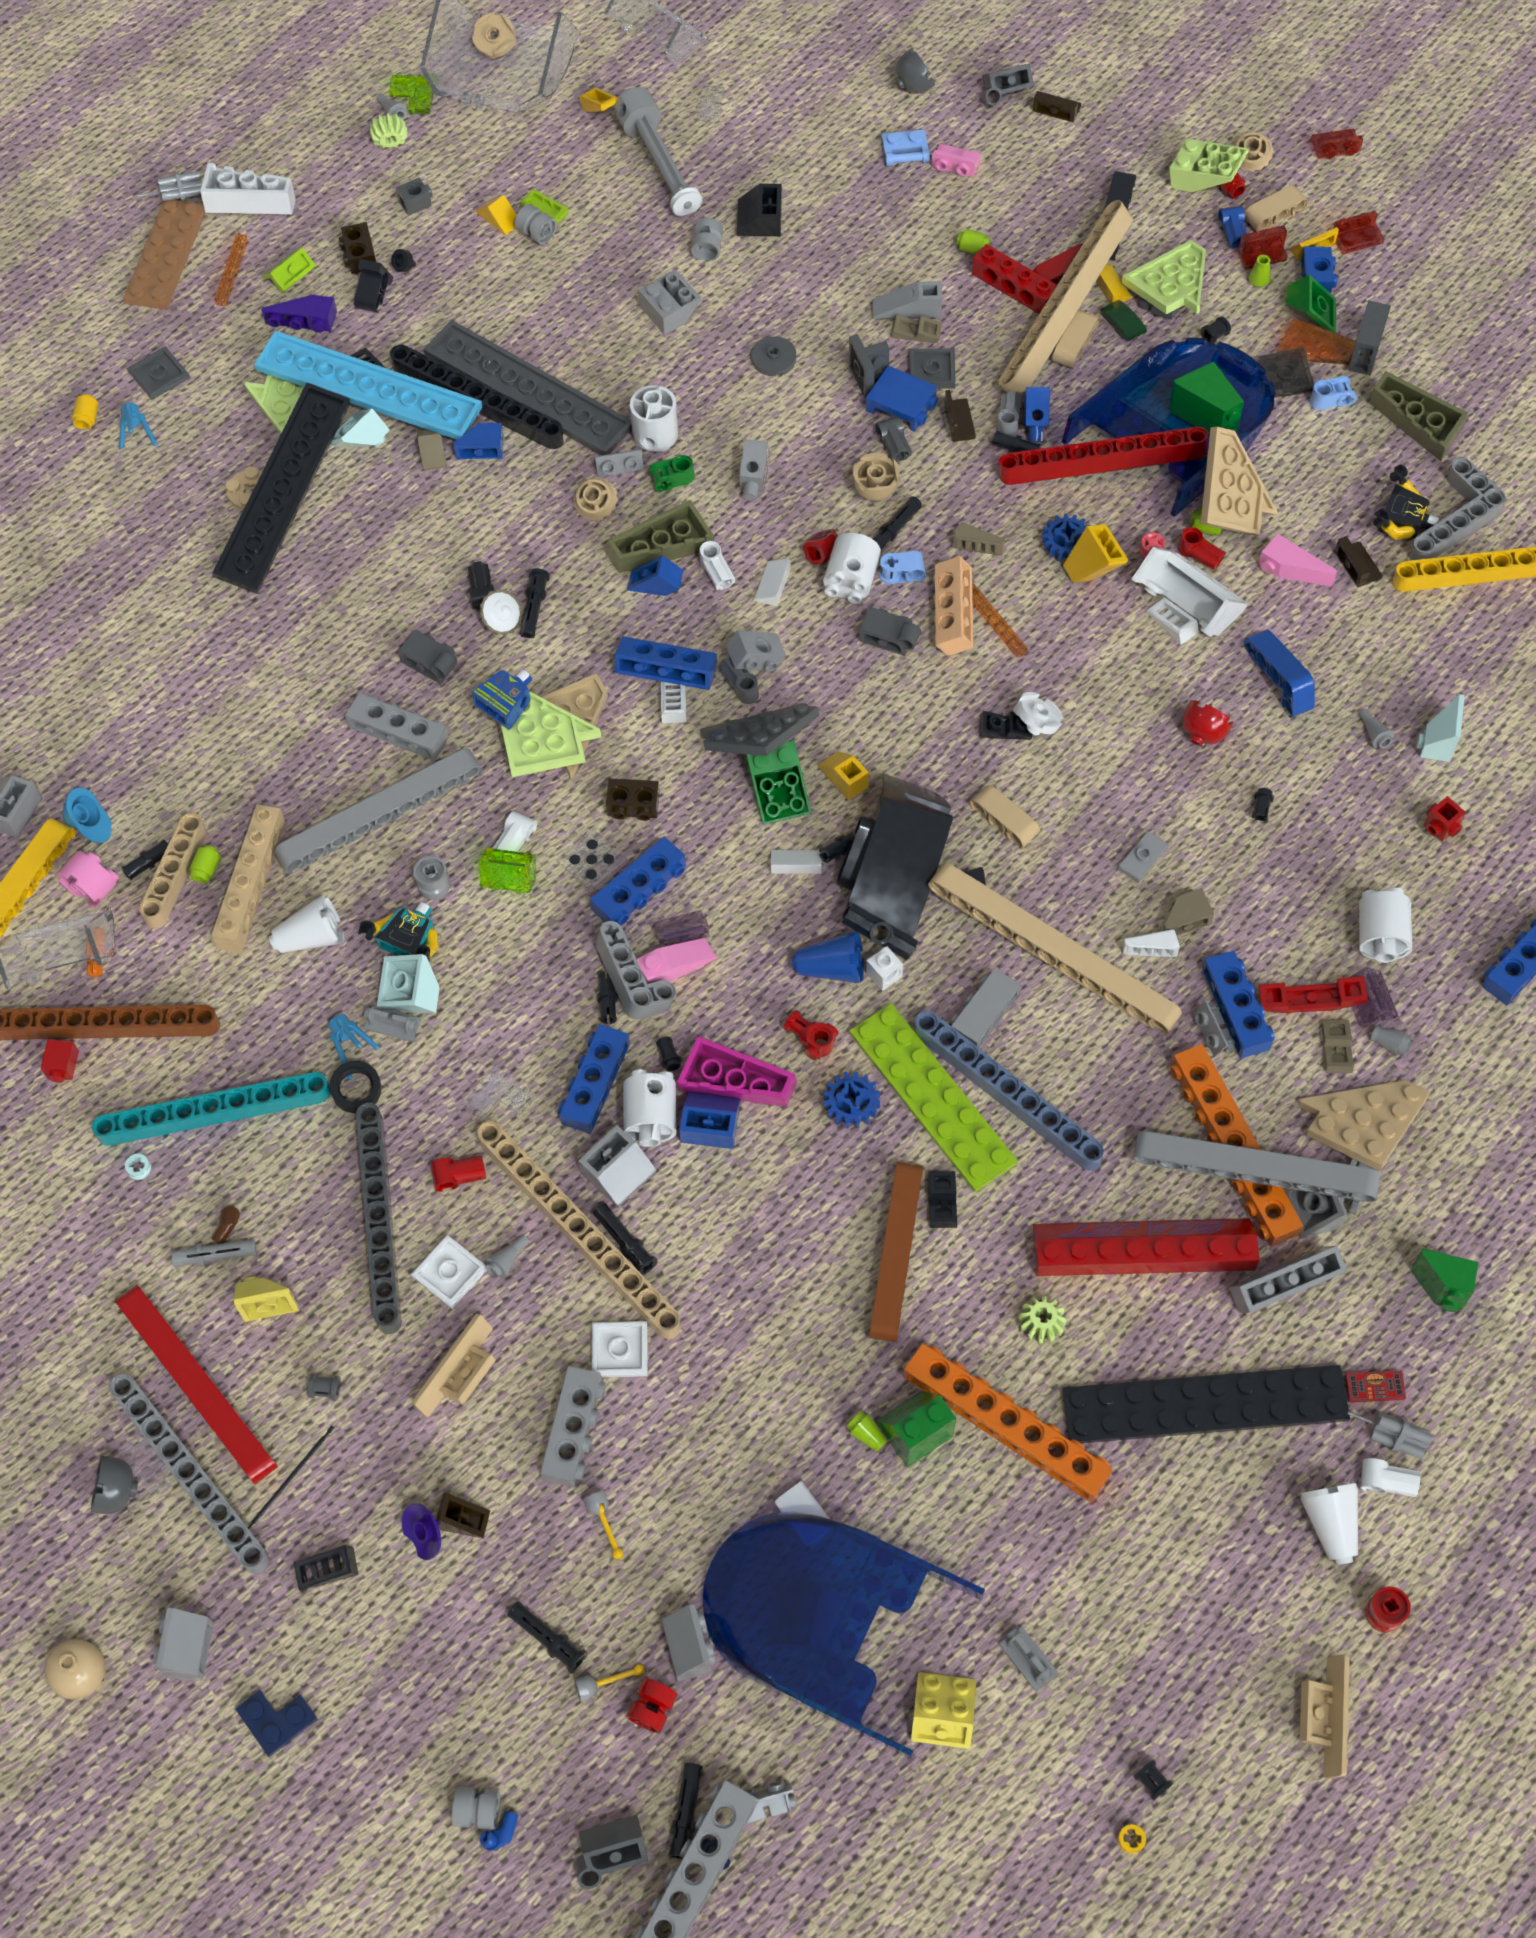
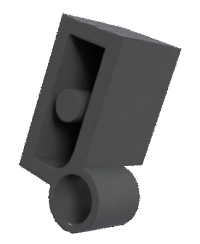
M1030 64L982 75L984 88L986 89L981 93V101L984 105L994 106L1000 103L1002 94L1034 86ZM990 91L995 95L992 103L988 100V93Z
M870 607L860 628V642L905 656L907 650L915 648L922 631L920 627L913 624L912 620L906 616H898L884 609Z
M417 630L412 633L398 650L401 663L439 684L444 681L458 664L452 647L447 644L442 645L429 634H422Z
M638 1815L579 1831L583 1854L576 1859L575 1869L578 1883L583 1888L591 1889L598 1886L603 1874L649 1861Z

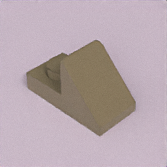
M427 429L417 430L423 470L447 467L441 434Z

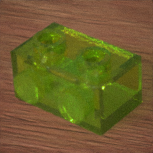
M486 848L479 860L480 887L492 890H509L516 893H530L536 881V854Z

